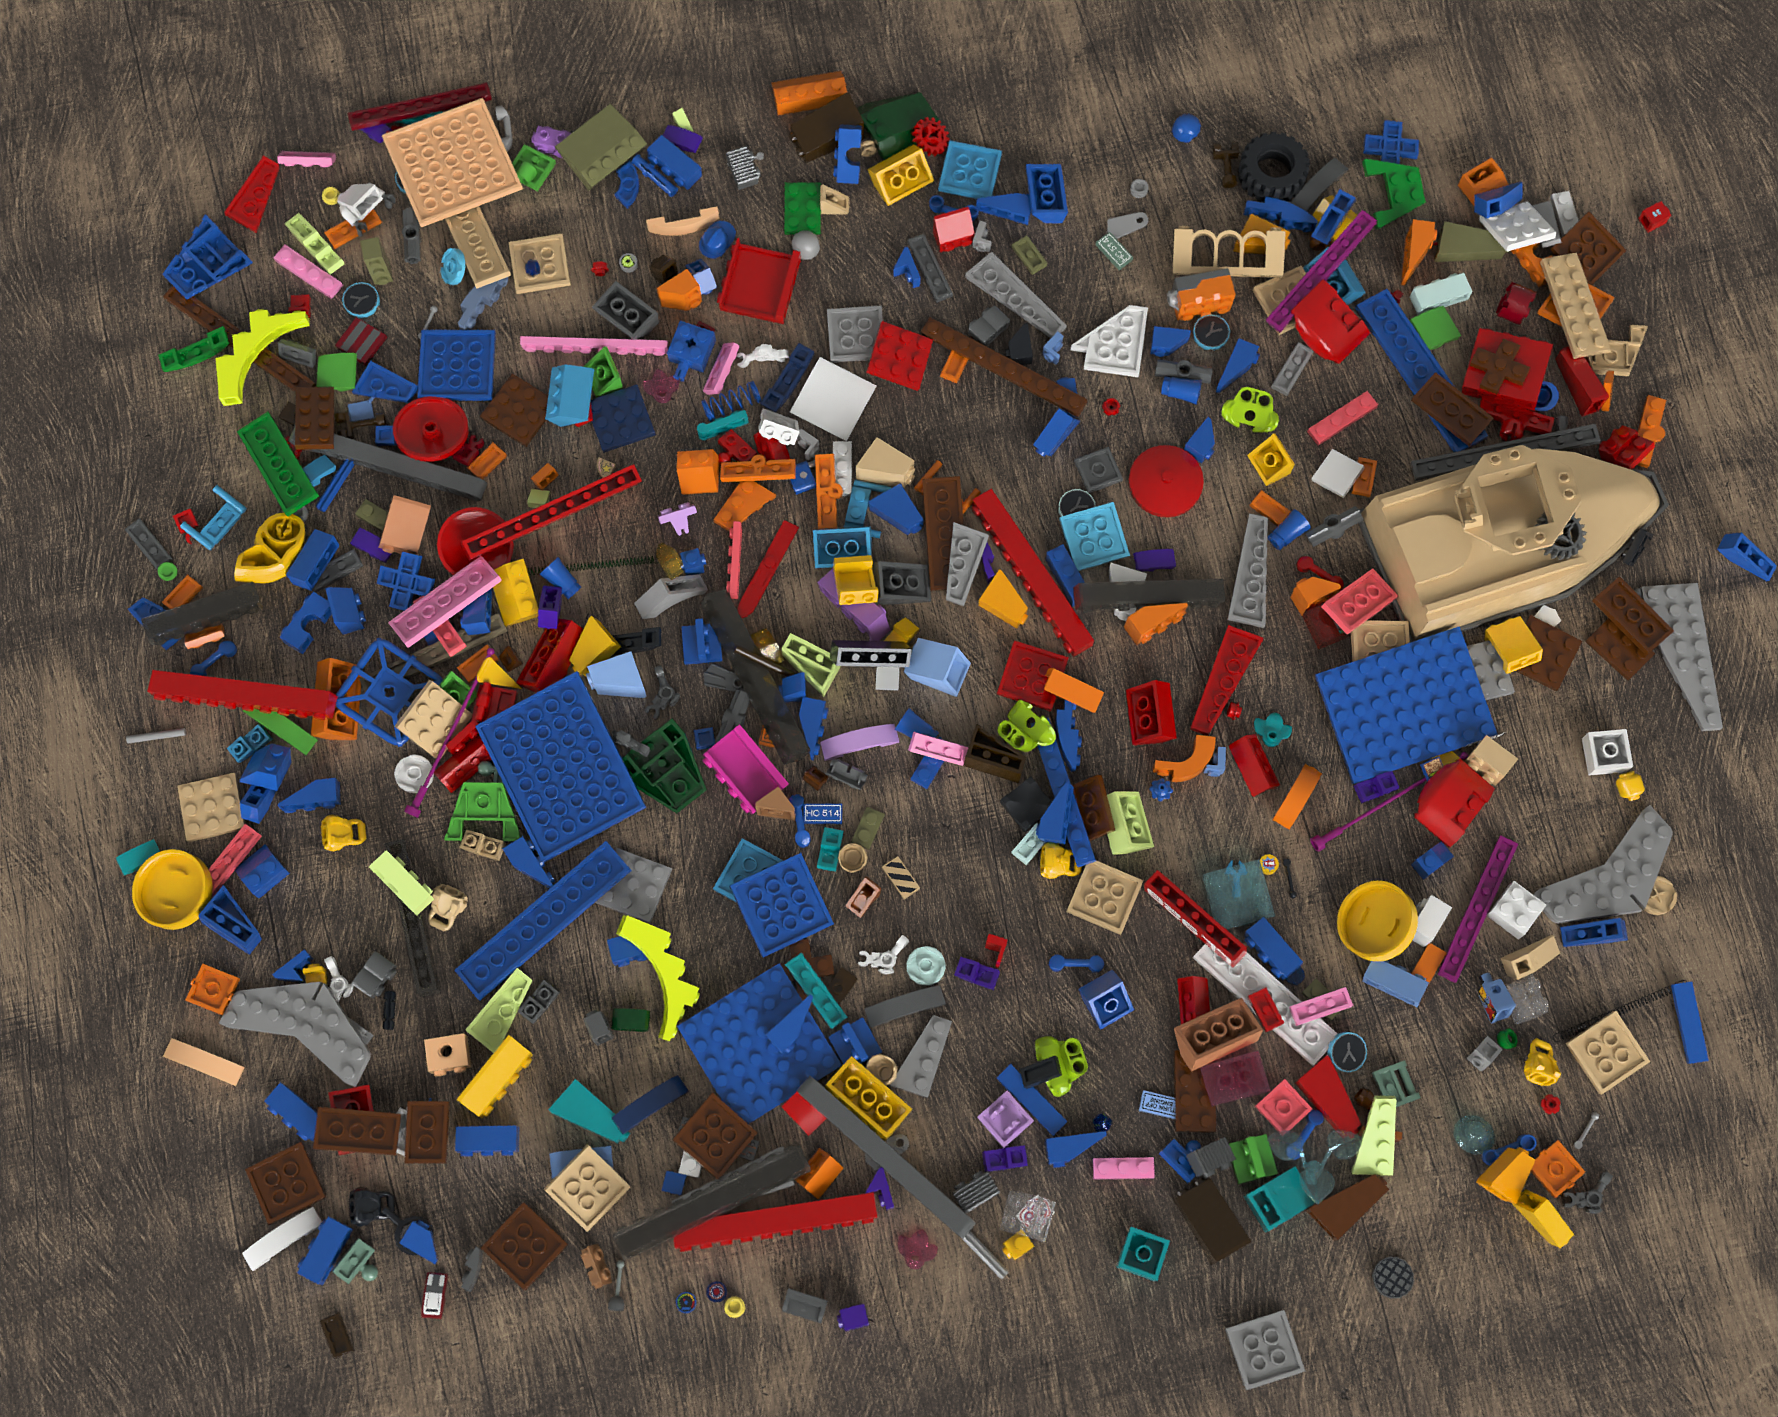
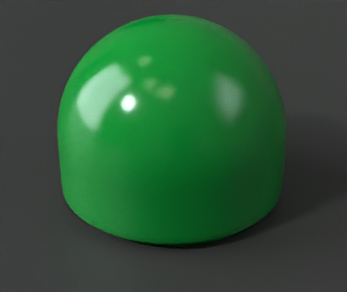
M1504 1029L1498 1033L1497 1043L1500 1047L1511 1049L1517 1046V1036L1512 1029ZM1508 1035L1512 1037V1042L1509 1041Z

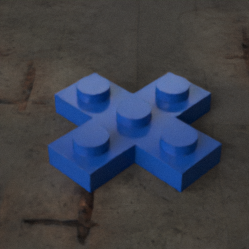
M1385 120L1382 136L1365 135L1363 154L1381 155V161L1400 164V158H1418L1419 140L1402 138L1403 122Z
M402 552L398 569L380 566L376 584L393 588L389 607L405 611L411 606L413 594L426 596L433 591L435 579L418 575L422 556Z

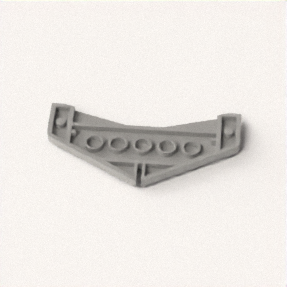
M1649 805L1639 814L1604 865L1541 888L1533 895L1546 904L1543 912L1554 923L1639 913L1642 909L1646 908L1673 835L1672 829L1654 808Z
M322 982L237 991L219 1024L230 1029L295 1036L341 1080L354 1087L357 1086L371 1057V1052L328 986Z

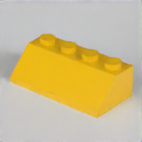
M508 1035L457 1100L480 1118L487 1117L494 1109L493 1104L505 1096L507 1092L505 1089L509 1084L513 1085L520 1076L518 1073L521 1069L529 1066L533 1054Z
M852 1056L824 1087L885 1142L912 1110L909 1105Z

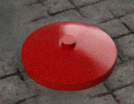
M433 396L422 397L405 405L398 412L393 423V435L398 448L408 457L425 462L439 461L455 454L466 442L469 432L467 417L463 409L447 398Z
M1160 445L1147 449L1136 458L1132 464L1128 482L1134 501L1144 511L1159 517H1175L1186 513L1197 503L1203 490L1204 478L1199 463L1190 453L1176 446Z
M480 507L465 508L452 514L443 523L437 538V552L444 568L451 575H455L477 558L468 560L461 542L505 521L493 511ZM512 541L481 556L495 570L510 562L514 543Z

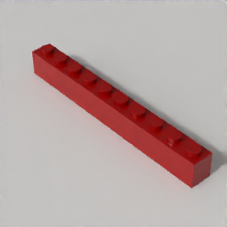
M633 464L461 542V546L470 561L640 484L642 480Z
M992 488L972 500V512L976 517H980L982 527L986 532H990L992 542L996 547H1000L1004 560L1006 562L1009 561L1012 565L1011 568L1014 575L1021 578L1023 588L1026 592L1031 593L1033 603L1037 608H1041L1045 621L1047 623L1050 622L1053 626L1052 630L1055 636L1062 639L1065 651L1075 657L1092 647L1094 639Z
M152 670L147 690L148 693L154 696V699L165 701L167 698L177 703L189 701L190 704L200 705L201 703H206V705L211 707L224 705L228 709L241 707L245 711L253 712L254 709H257L266 714H271V711H274L283 716H289V713L295 714V716L300 718L313 716L317 720L333 719L338 697L331 691L158 670Z
M873 1192L671 1224L674 1248L680 1249V1252L692 1251L693 1246H700V1249L711 1248L713 1243H720V1246L733 1244V1240L740 1239L741 1243L753 1241L752 1237L761 1236V1240L771 1239L773 1234L781 1233V1237L791 1236L793 1231L801 1230V1234L813 1232V1228L821 1227L822 1231L834 1229L833 1225L841 1224L842 1227L854 1226L853 1222L862 1221V1224L874 1223V1219H877V1211Z

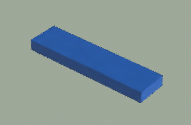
M1693 982L1672 984L1671 989L1687 1064L1709 1061Z
M1011 1064L996 1078L1052 1136L1068 1122L1034 1087L1024 1088L1021 1074Z

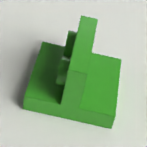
M1267 1134L1248 1137L1229 1144L1236 1160L1232 1161L1238 1184L1278 1174Z

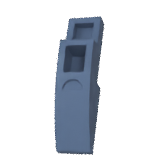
M508 277L477 289L475 286L468 293L460 305L463 311V315L458 322L460 330L474 328L476 318L483 312L485 304L491 307L499 299L502 287H505L508 283Z

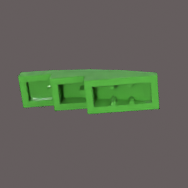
M254 709L253 712L243 710L249 717L289 745H292L305 756L318 741L294 722L277 712L271 711V714H266L257 709Z

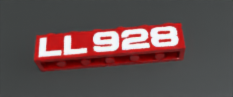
M1157 870L1144 883L1146 893L1232 968L1246 955L1247 947L1160 871Z

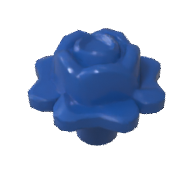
M1163 778L1152 781V786L1149 788L1152 798H1157L1160 802L1164 799H1169L1170 794L1173 792L1170 782H1165Z

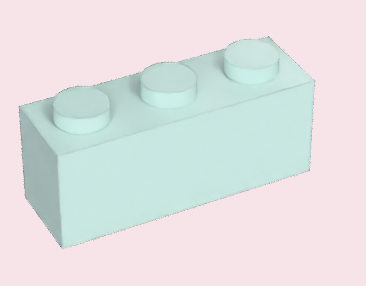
M1455 273L1446 279H1436L1430 284L1416 286L1410 295V300L1417 315H1420L1443 305L1447 307L1468 300L1473 291L1465 274L1457 275Z

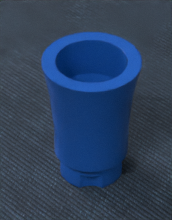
M1164 377L1161 394L1197 405L1202 379Z
M1293 509L1287 518L1268 536V540L1276 549L1281 550L1301 534L1310 530L1311 526L1299 511Z
M559 556L539 574L554 587H562V594L567 599L571 598L581 588L577 580L564 566Z
M910 708L895 728L896 731L912 738L913 732L935 738L939 734L938 731L933 729L934 727L926 723Z

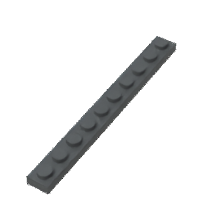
M1596 424L1414 460L1411 461V468L1414 479L1417 481L1475 465L1484 454L1519 445H1524L1530 449L1565 451L1599 444L1601 440Z

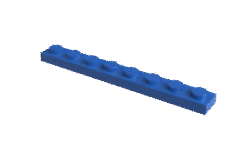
M1056 739L1051 745H1038L1054 798L1065 783H1070ZM1073 792L1067 838L1076 865L1081 867L1096 862Z

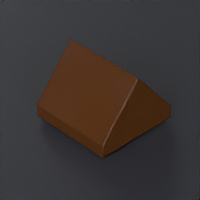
M507 646L499 655L501 662L508 672L523 664L511 646Z
M813 766L804 773L803 780L819 791L829 777Z

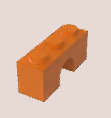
M1539 243L1510 250L1517 256L1521 266L1528 271L1531 280L1538 287L1547 283L1540 264L1542 259L1536 257L1533 253Z

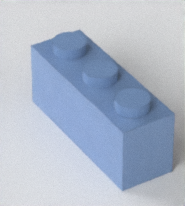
M1388 960L1371 961L1362 981L1417 1008L1429 984L1425 977L1419 974L1412 975L1407 972L1406 968L1400 965L1393 966L1389 964Z

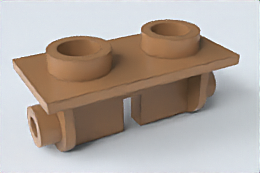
M599 1245L587 1246V1248L581 1250V1257L585 1268L593 1267V1270L588 1272L591 1285L598 1289L603 1287V1285L613 1283L611 1272L606 1267L603 1259L604 1254Z

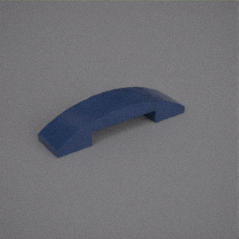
M798 343L789 357L790 361L772 389L769 388L760 405L777 413L798 385L815 352Z
M677 1075L653 1088L622 1109L611 1119L622 1135H624L658 1110L687 1094L689 1090Z

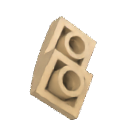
M466 830L460 848L500 861L506 843L481 833Z

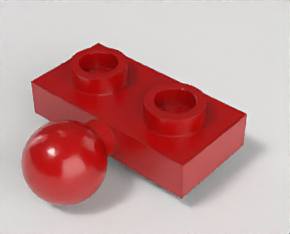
M732 429L718 439V444L726 451L718 454L720 466L721 463L731 462L732 457L737 462L751 461L757 455V452Z

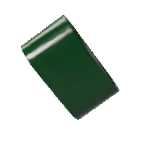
M614 1008L611 1029L617 1031L648 1032L650 1011Z

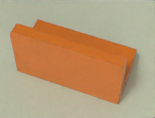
M819 1148L794 1180L815 1198L819 1199L843 1170V1167L828 1153Z

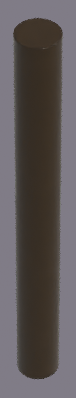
M735 645L733 649L734 652L786 677L797 674L739 645Z

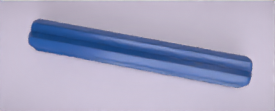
M348 459L343 461L316 504L318 510L322 512L327 510L354 467V461H349Z

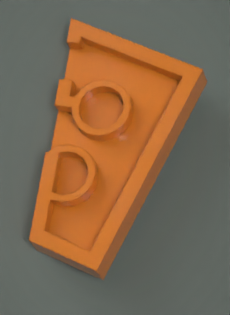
M741 481L714 518V523L730 532L734 521L742 523L756 510H760L768 501L776 498V494L755 481Z

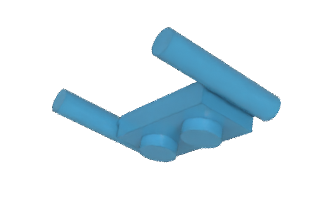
M854 480L843 528L864 526L871 491L884 493L891 489V487ZM871 529L872 537L880 539L881 531Z
M218 485L212 491L227 503L199 533L185 521L180 525V528L208 550H212L215 544L217 545L247 510L244 505Z

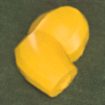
M278 513L264 521L258 528L254 545L238 555L235 565V581L265 584L284 578L289 567L305 545V526L301 518L294 514L287 516L285 513Z

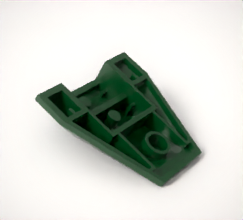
M921 92L869 102L857 108L864 121V127L878 146V155L883 161L912 145H917V142L912 141L915 138L912 132L914 131L913 127L918 121L926 117L929 120L934 117L935 122L939 121V118Z
M673 718L640 742L650 747L651 751L647 757L632 749L622 757L637 789L676 814L707 790L687 736Z

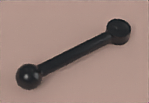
M1286 858L1283 860V865L1287 871L1290 887L1289 896L1294 899L1297 893L1294 891L1289 867L1291 861Z

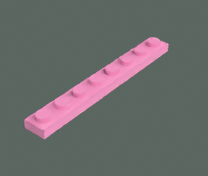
M521 336L520 338L522 349L527 352L543 350L548 353L554 351L572 353L573 351H580L581 353L589 354L591 352H599L603 347H607L609 352H617L620 355L628 353L646 355V353H653L656 356H663L667 354L669 344L666 340Z

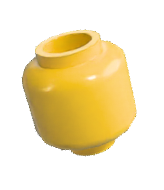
M1634 771L1620 774L1616 780L1620 797L1628 798V801L1639 799V795L1645 791L1641 775L1635 774Z

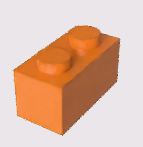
M547 463L531 479L539 489L543 490L559 474L554 467Z

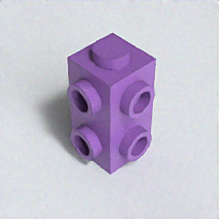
M538 126L537 131L532 135V143H534L535 150L543 154L549 153L563 158L555 146L572 133L566 130H554L548 126Z

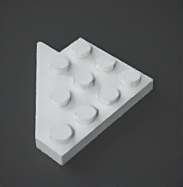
M1129 305L1072 344L1071 351L1086 353L1084 370L1138 377L1148 308Z

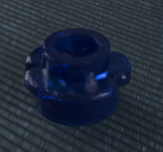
M529 259L525 264L526 273L532 277L540 274L539 262Z
M1106 1114L1097 1115L1093 1120L1095 1131L1107 1132L1112 1125V1119Z

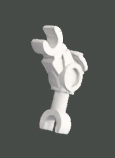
M761 344L751 354L738 353L737 357L743 359V361L737 363V365L745 368L753 360H777L784 362L785 358H789V352L786 349L775 350L771 345Z
M902 935L891 951L888 950L883 953L872 952V955H869L866 951H860L859 954L866 956L867 960L865 962H858V965L865 967L871 964L872 968H884L878 970L881 974L888 975L894 973L892 967L896 963V956L909 943V939Z
M331 956L324 959L332 975L329 989L339 1002L342 994L344 998L350 996L354 985L348 984L347 979L339 974L334 957Z

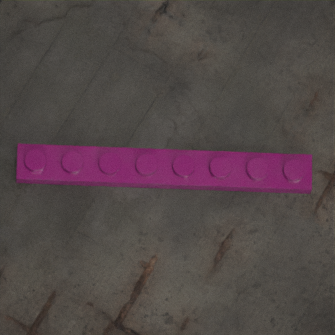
M1362 210L1269 315L1266 323L1281 333L1295 317L1294 314H1291V309L1322 279L1326 281L1376 225L1377 220Z
M1501 835L1498 837L1437 975L1454 983L1457 982L1518 843Z

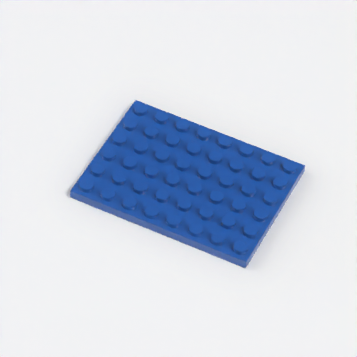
M1460 626L1315 674L1352 784L1465 747L1466 745L1468 746V744L1471 745V743L1482 740L1486 735L1489 737L1498 735Z
M578 671L476 725L477 731L542 862L556 857L647 808Z

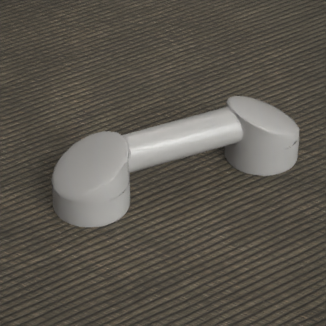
M495 106L497 120H503L505 137H502L501 140L508 152L513 141L510 117L503 106Z

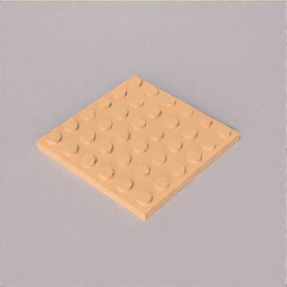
M483 98L382 135L420 227L523 189Z

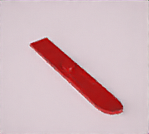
M783 521L740 600L737 611L740 618L748 617L757 607L799 529L798 526L788 521Z

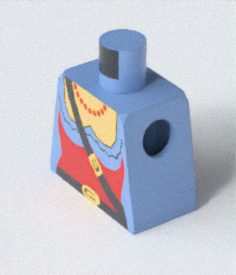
M1490 973L1481 975L1479 980L1482 987L1478 995L1490 1023L1508 1018L1516 1004L1501 979L1493 981Z

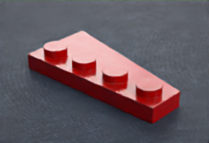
M263 156L225 210V215L257 233L280 169L279 164Z

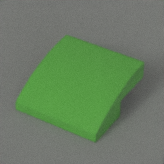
M1444 305L1426 311L1409 320L1429 350L1440 348L1444 343L1458 340L1461 337Z
M335 353L318 356L317 387H334V390L336 389L340 392L354 389L357 354Z

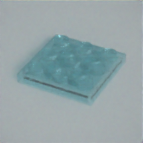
M1259 859L1202 874L1213 917L1225 929L1256 922L1263 917L1267 919L1275 916Z

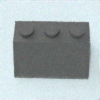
M617 281L592 306V309L633 340L647 336L660 322L658 312Z

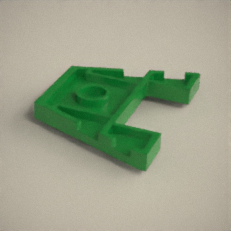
M1364 159L1362 161L1365 177L1380 174L1384 176L1390 210L1373 213V218L1377 220L1376 230L1426 203L1419 167L1372 159Z

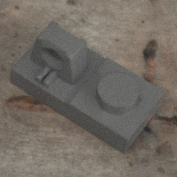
M281 339L278 342L280 358L311 368L316 364V349L300 345L299 341L292 339L287 341Z

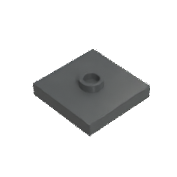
M1109 447L1074 459L1076 468L1088 493L1123 481Z

